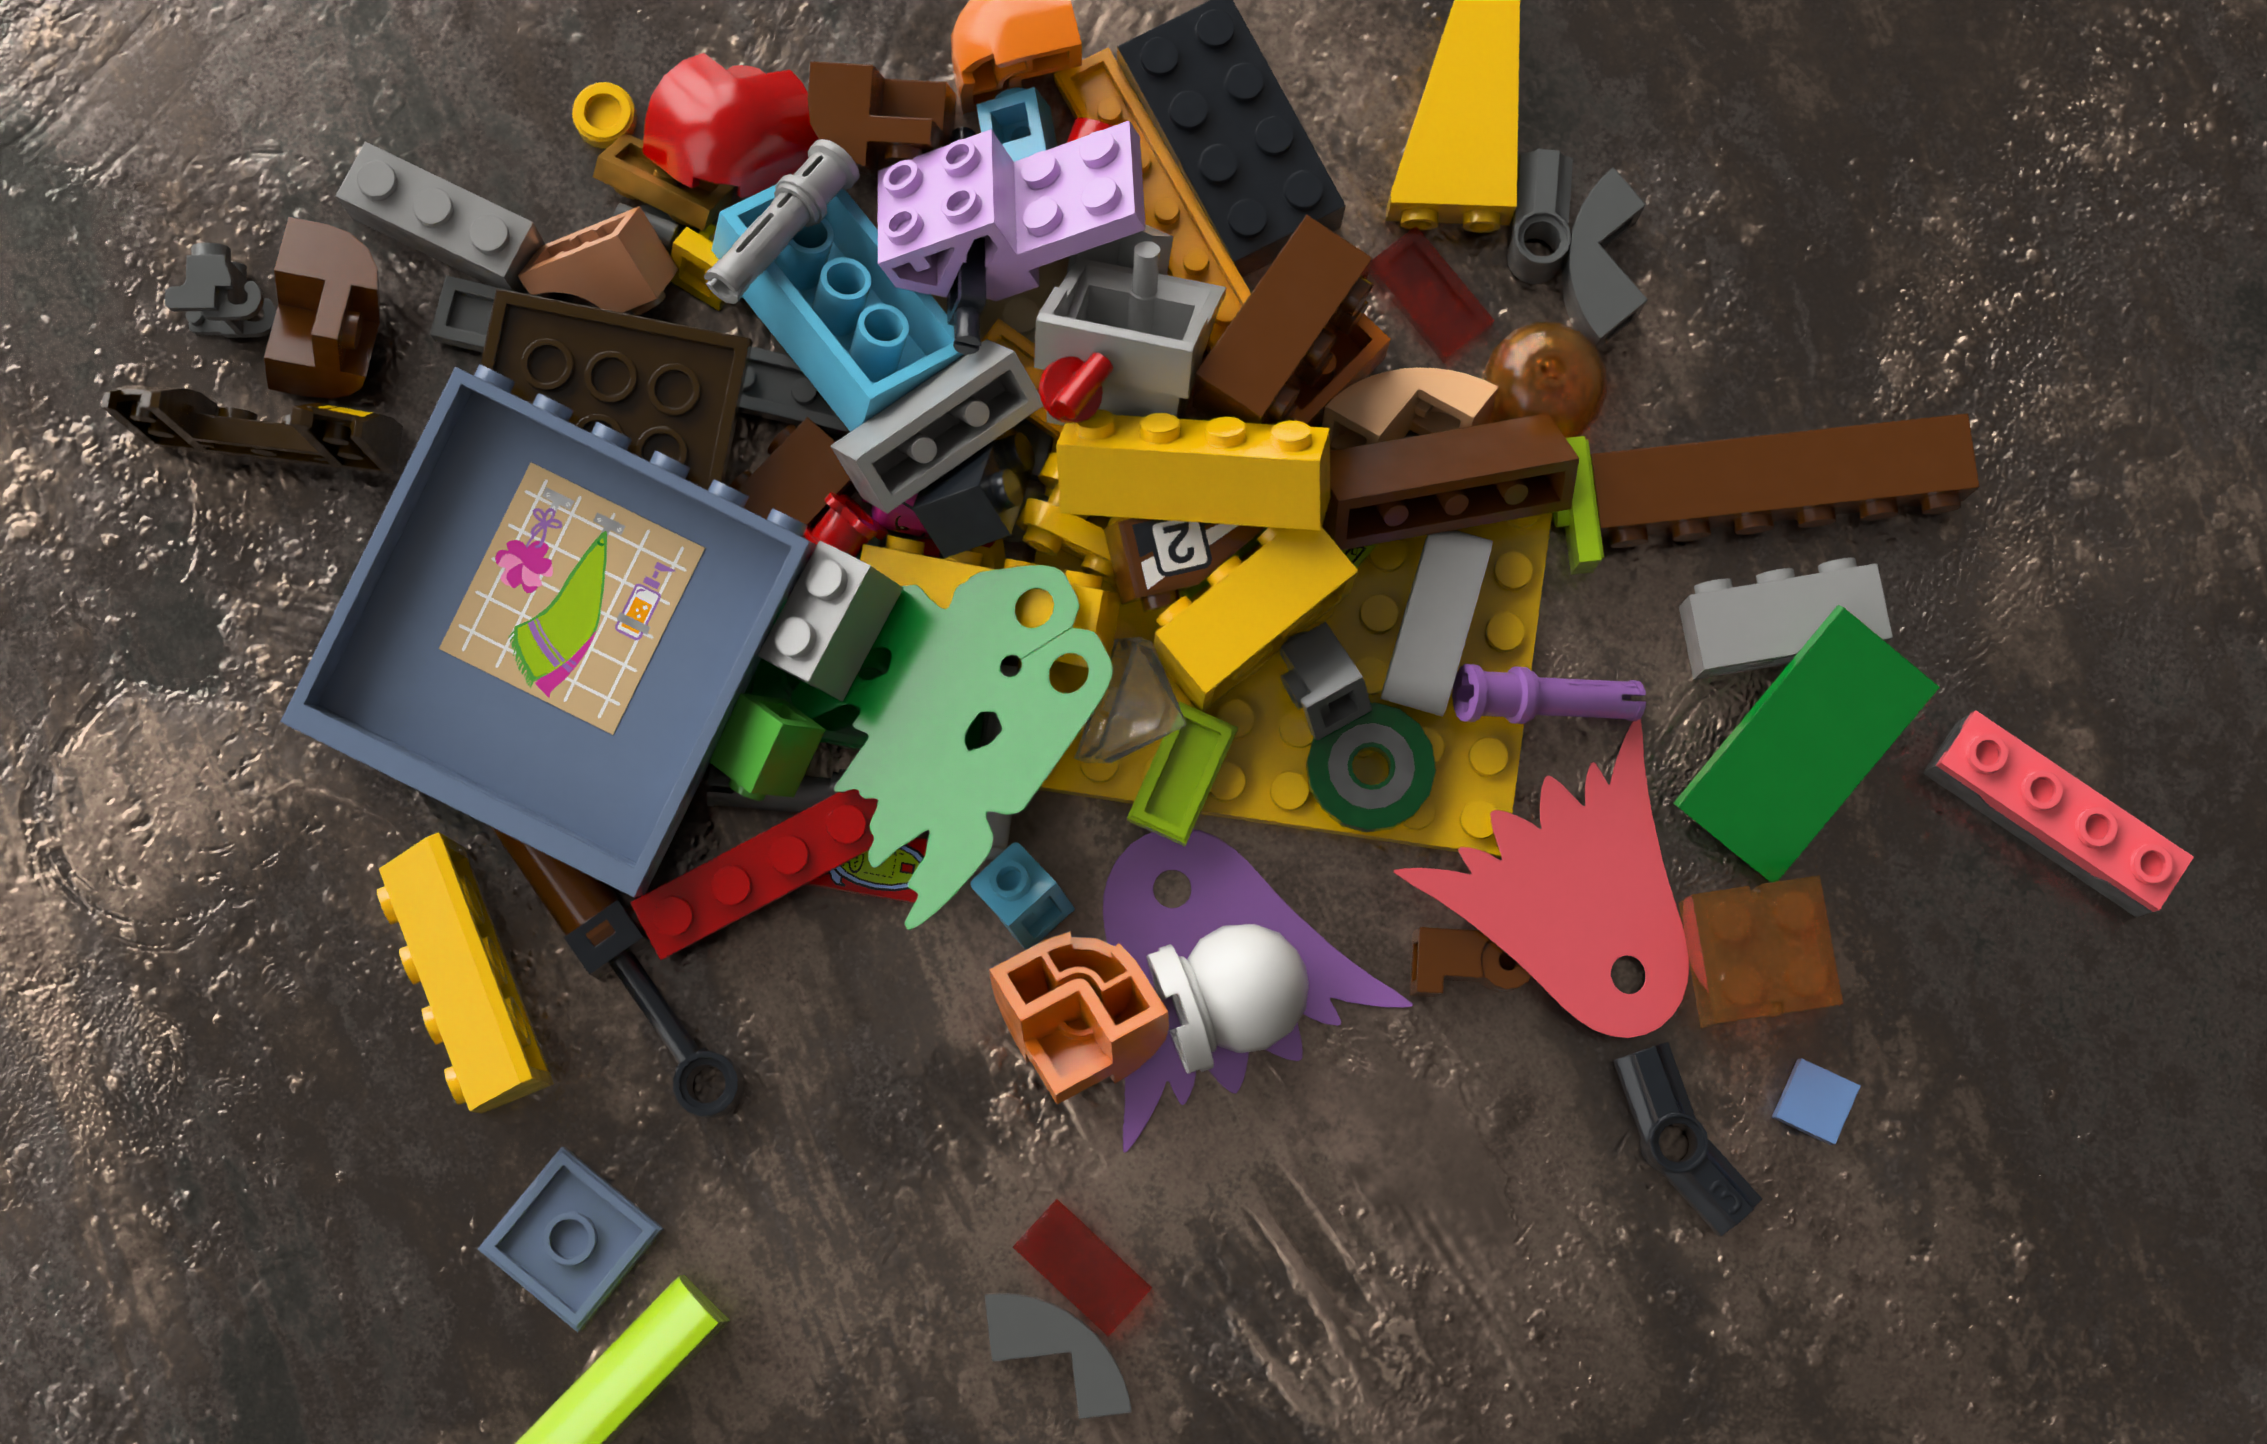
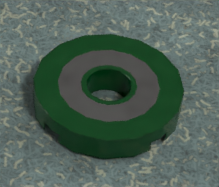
M1376 702L1371 703L1372 711L1318 741L1313 737L1306 762L1309 790L1322 810L1341 826L1366 833L1391 830L1414 816L1430 795L1436 772L1433 746L1420 724L1402 710ZM1368 750L1380 753L1388 763L1389 773L1387 778L1375 785L1362 783L1353 773L1352 763L1356 755Z

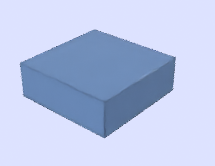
M1803 1058L1797 1059L1772 1118L1824 1143L1835 1145L1861 1086Z

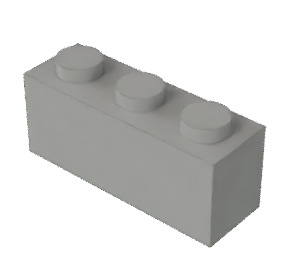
M366 141L336 194V198L352 219L494 287L521 292L524 285L517 275L542 245H545L544 240L532 221Z
M986 339L979 346V351L973 354H964L832 444V450L862 499L889 513L1043 406L1040 395L1015 351Z
M1842 558L1818 565L1819 573L1795 577L1793 568H1783L1757 575V584L1733 587L1732 580L1726 578L1695 585V594L1689 595L1679 606L1693 680L1789 664L1837 605L1846 608L1880 638L1888 642L1893 636L1878 564L1857 567L1856 558Z

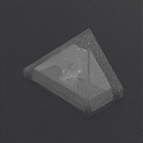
M1142 637L1115 639L1110 657L1113 665L1110 684L1102 700L1086 723L1074 759L1084 763H1112L1187 725L1152 641Z

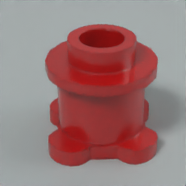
M830 491L824 500L831 508L815 528L808 526L803 535L807 540L818 545L819 541H822L856 558L862 551L863 544H867L873 537L882 541L888 534V531L849 496L843 493L838 496Z

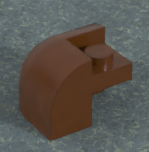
M810 61L808 86L810 124L819 140H830L842 147L855 161L860 174L878 178V170L951 144L950 135H952L954 130L957 95L947 82L886 79L873 64Z
M288 217L274 268L278 307L264 354L268 390L329 399L350 396L363 387L380 324L378 268L369 249L350 232L324 223Z

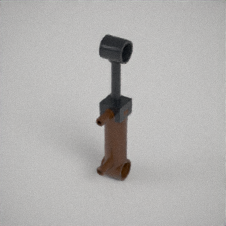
M490 826L565 934L564 939L588 974L601 979L613 970L679 1065L675 1068L673 1092L678 1103L687 1112L704 1118H720L731 1113L740 1104L744 1094V1077L740 1068L731 1059L709 1051L707 1047L700 1050L636 958L635 954L651 942L642 929L643 926L632 905L628 907L624 905L610 885ZM665 880L664 882H662L661 884H659L657 887H655V888L652 889L651 891L657 889L658 887H660V886H662V885H664V884H666V883H668V882H670V881ZM707 1067H717L725 1078L723 1094L716 1101L701 1103L693 1092L695 1076Z

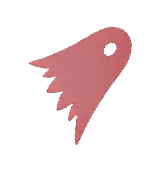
M1641 718L1631 723L1624 737L1613 768L1610 784L1607 783L1597 764L1594 762L1590 764L1585 781V806L1559 781L1551 776H1546L1541 787L1540 796L1541 829L1533 823L1506 811H1491L1492 829L1499 847L1501 860L1478 849L1460 847L1458 852L1471 874L1432 868H1403L1393 871L1400 878L1432 896L1475 926L1524 968L1567 1012L1594 1031L1622 1038L1646 1035L1664 1025L1674 1015L1683 1000L1689 976L1688 945L1663 863L1652 815L1644 762ZM1622 956H1632L1639 960L1644 967L1645 983L1636 993H1623L1616 988L1612 981V966Z

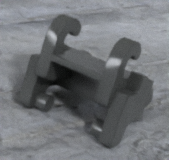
M197 243L192 245L191 255H187L185 283L181 286L169 287L165 291L164 302L166 307L173 312L187 311L186 319L189 321V329L195 335H223L227 338L267 336L271 332L277 307L270 299H264L262 290L254 281L247 280V266L231 261V248L219 243ZM261 309L264 311V316L260 321H247V319L256 316Z

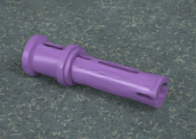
M1464 664L1456 674L1452 693L1456 716L1465 722H1475L1481 716L1505 717L1509 723L1525 724L1532 720L1535 715L1612 718L1637 721L1644 714L1646 707L1645 701H1623L1630 699V696L1646 695L1643 684L1637 680L1609 681L1538 677L1528 667L1519 666L1512 667L1508 672L1483 671L1479 665Z

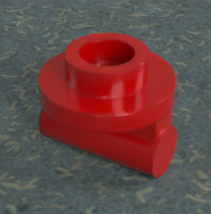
M1096 352L1092 353L1086 362H1083L1078 357L1069 356L1050 363L1043 371L1039 383V394L1046 411L1056 420L1067 424H1075L1091 418L1097 412L1102 402V384L1114 369L1112 363L1105 356Z

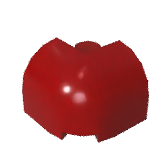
M705 53L682 60L664 75L651 95L645 118L643 154L674 179L690 188L698 186L700 179L716 184L738 186L737 193L739 198L751 197L776 185L784 175H794L808 159L810 146L819 138L810 124L808 92L804 84L791 69L764 73L753 66L736 65L726 70Z

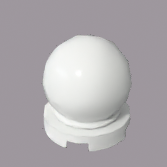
M1259 925L1222 926L1201 938L1187 959L1184 956L1178 957L1171 944L1158 948L1159 951L1146 956L1156 993L1161 1000L1169 997L1172 998L1181 1026L1169 1031L1186 1073L1197 1070L1203 1072L1214 1068L1211 1052H1214L1217 1046L1237 1053L1266 1050L1289 1034L1306 1010L1309 983L1306 966L1298 951L1279 932Z

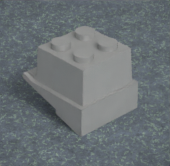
M1143 241L1136 244L1133 268L1077 257L1059 288L1054 287L1036 319L1034 368L1045 370L1053 361L1069 356L1078 357L1083 362H1086L1092 353H1100L1112 363L1114 369L1102 384L1103 397L1099 409L1107 410L1113 415L1145 417L1154 413H1168L1176 416L1178 419H1183L1194 387L1195 373L1202 364L1203 354L1219 308L1226 296V287L1158 274L1160 248L1151 241ZM1046 411L1048 423L1065 425V423L1056 420Z

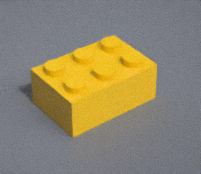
M1268 527L1257 539L1261 545L1247 560L1242 562L1237 555L1233 556L1208 577L1207 581L1210 583V586L1202 596L1193 603L1187 596H1184L1173 603L1157 618L1156 621L1160 626L1155 631L1153 656L1198 710L1206 711L1278 653L1288 638L1299 632H1304L1349 595L1358 569L1322 527L1321 530Z

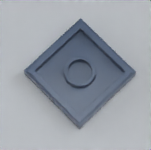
M561 1147L484 1240L478 1250L575 1331L580 1332L664 1228L566 1147Z

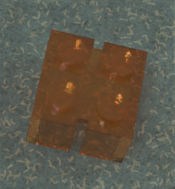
M1820 875L1765 883L1750 890V886L1692 894L1679 902L1701 1028L1753 1021L1767 1016L1773 1018L1825 1010L1843 1004Z

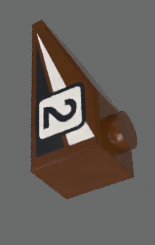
M1140 518L1126 519L1108 526L1104 529V534L1121 605L1141 600L1144 612L1171 606L1180 599V591H1184L1202 582L1265 527Z

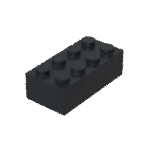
M1209 0L1117 46V62L1242 278L1274 262L1306 215L1333 232L1341 228L1346 205L1233 0Z

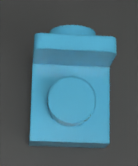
M1017 842L1012 843L970 883L972 889L993 910L1011 935L1025 950L1039 943L1075 910L1057 882Z

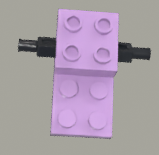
M1130 121L1093 132L1090 135L1046 151L1037 152L1032 156L1015 162L992 129L976 135L975 131L971 128L959 127L954 129L952 135H950L951 144L878 170V265L896 288L947 297V323L954 326L953 346L957 352L962 354H973L980 349V315L986 304V299L999 301L1039 287L1040 266L1146 230L1140 136Z

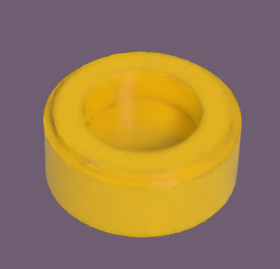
M608 82L595 83L583 89L574 101L572 109L573 121L580 136L588 144L597 148L607 149L623 134L628 133L632 135L637 125V112L631 97L620 86Z

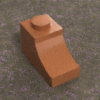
M638 206L542 245L517 276L528 293L533 296L550 292L567 293L586 299L600 309L619 313L631 310L634 315H640L653 309L665 299L664 289L679 269L643 210Z

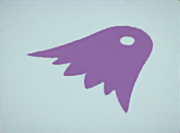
M1193 829L1186 847L1153 832L1146 834L1130 844L1117 858L1108 876L1103 895V920L1107 943L1113 946L1120 943L1137 961L1154 990L1155 987L1146 958L1148 954L1159 951L1158 948L1171 944L1178 957L1184 956L1187 959L1198 941L1218 928L1228 925L1256 924L1279 932L1298 951L1306 966L1309 983L1307 1005L1303 1014L1309 1018L1328 1025H1340L1341 1019L1330 998L1378 1007L1402 1008L1413 1006V1003L1372 977L1334 948L1289 907L1244 857L1227 843L1209 833ZM1165 871H1180L1187 876L1191 883V895L1187 902L1180 907H1165L1154 896V882ZM1169 997L1161 1000L1169 1012V1030L1180 1027L1181 1024L1172 998ZM1298 1023L1289 1034L1266 1050L1288 1060H1301L1303 1049ZM1169 1030L1166 1040L1157 1052L1135 1072L1125 1077L1124 1153L1130 1149L1144 1130L1167 1081L1170 1083L1181 1105L1187 1102L1193 1089L1196 1071L1186 1073ZM1217 1046L1216 1050L1211 1052L1214 1068L1209 1069V1072L1228 1091L1237 1093L1244 1080L1249 1052L1237 1053Z

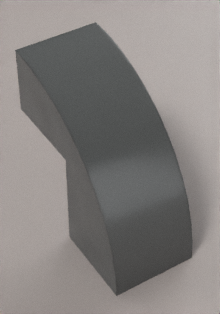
M1614 167L1598 181L1584 201L1570 231L1571 242L1561 267L1562 292L1567 314L1580 341L1591 355L1635 320L1648 300L1604 250L1637 223L1646 205Z
M1013 1293L985 1294L992 1362L1071 1352L1079 1419L1132 1412L1124 1377L1115 1358L1100 1337L1081 1319L1060 1306L1037 1297Z

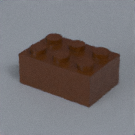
M1306 215L1196 371L1192 406L1211 419L1234 417L1242 420L1244 423L1273 425L1289 421L1297 408L1293 403L1300 393L1299 386L1304 381L1312 387L1317 382L1332 359L1333 354L1330 350L1337 339L1335 335L1338 330L1349 335L1367 309L1369 302L1366 299L1374 286L1373 283L1367 280L1372 257Z

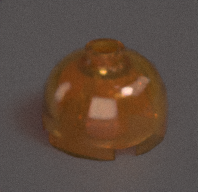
M1534 322L1512 331L1492 350L1482 374L1483 380L1498 386L1490 423L1535 415H1550L1565 438L1583 436L1595 424L1607 397L1606 366L1598 348L1581 331L1560 322Z

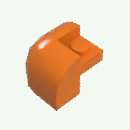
M970 0L960 12L951 34L954 79L963 114L977 111L976 104L995 99L1004 90L1022 88V79L1082 66V43L1071 0Z
M1070 931L1048 938L989 969L994 996L1003 1019L1026 1063L1031 1061L1057 1105L1109 1076L1114 1084H1116L1147 1062L1166 1040L1169 1030V1012L1137 961L1120 943L1113 946L1097 938L1071 937Z

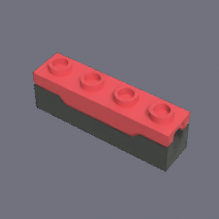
M1976 710L1955 723L1923 771L1924 775L2135 917L2159 911L2194 858L2188 852Z

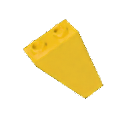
M1454 0L1386 208V221L1401 222V227L1409 230H1430L1436 228L1438 223L1463 224V228L1467 231L1479 233L1493 232L1500 229V225H1510L1517 207L1520 0Z

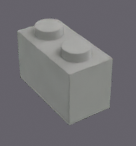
M819 541L758 656L793 677L843 702L903 587L871 565Z

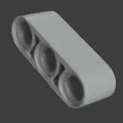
M1458 530L1426 536L1380 699L1443 717L1493 545L1492 540Z

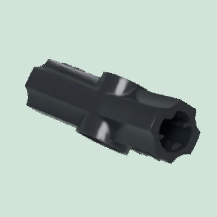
M1669 1042L1613 1060L1641 1137L1640 1148L1645 1161L1666 1177L1717 1236H1723L1748 1216L1762 1198L1708 1139L1703 1125L1696 1120ZM1669 1125L1679 1127L1688 1137V1152L1679 1162L1670 1161L1660 1150V1134Z

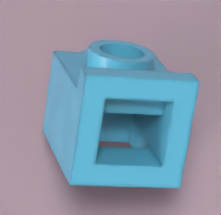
M1035 87L1029 89H1007L1000 92L995 99L976 104L981 133L992 129L1014 162L1032 156L1037 152L1057 147L1050 106Z

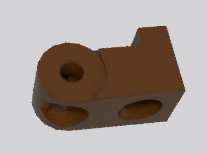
M1419 927L1412 933L1410 996L1437 997L1443 994L1444 980L1480 982L1488 990L1499 993L1509 992L1524 985L1532 977L1512 957L1479 930Z

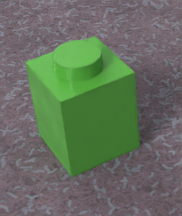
M741 693L709 762L731 778L729 786L734 791L747 798L763 801L766 795L794 798L826 729L785 699Z

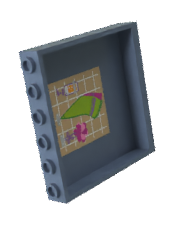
M479 364L474 375L455 367L280 722L632 897L645 895L710 764L709 761L740 694L745 693L762 659L758 654L817 545L802 537L807 528L806 524L773 508L766 520L744 509L749 496L716 480H713L707 491L685 480L690 467L660 452L655 451L650 462L627 451L632 441L631 438L599 422H596L592 432L589 433L568 422L574 410L540 393L537 394L533 404L510 394L515 381Z

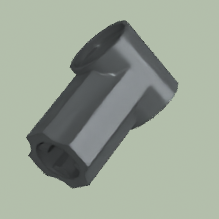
M1537 149L1528 153H1520L1518 157L1517 207L1513 215L1512 240L1507 253V262L1513 275L1522 282L1529 284H1543L1553 279L1561 268L1571 242L1568 222L1573 158L1567 157L1557 150ZM1535 238L1544 240L1550 245L1553 254L1542 257L1534 255L1528 251L1524 242Z

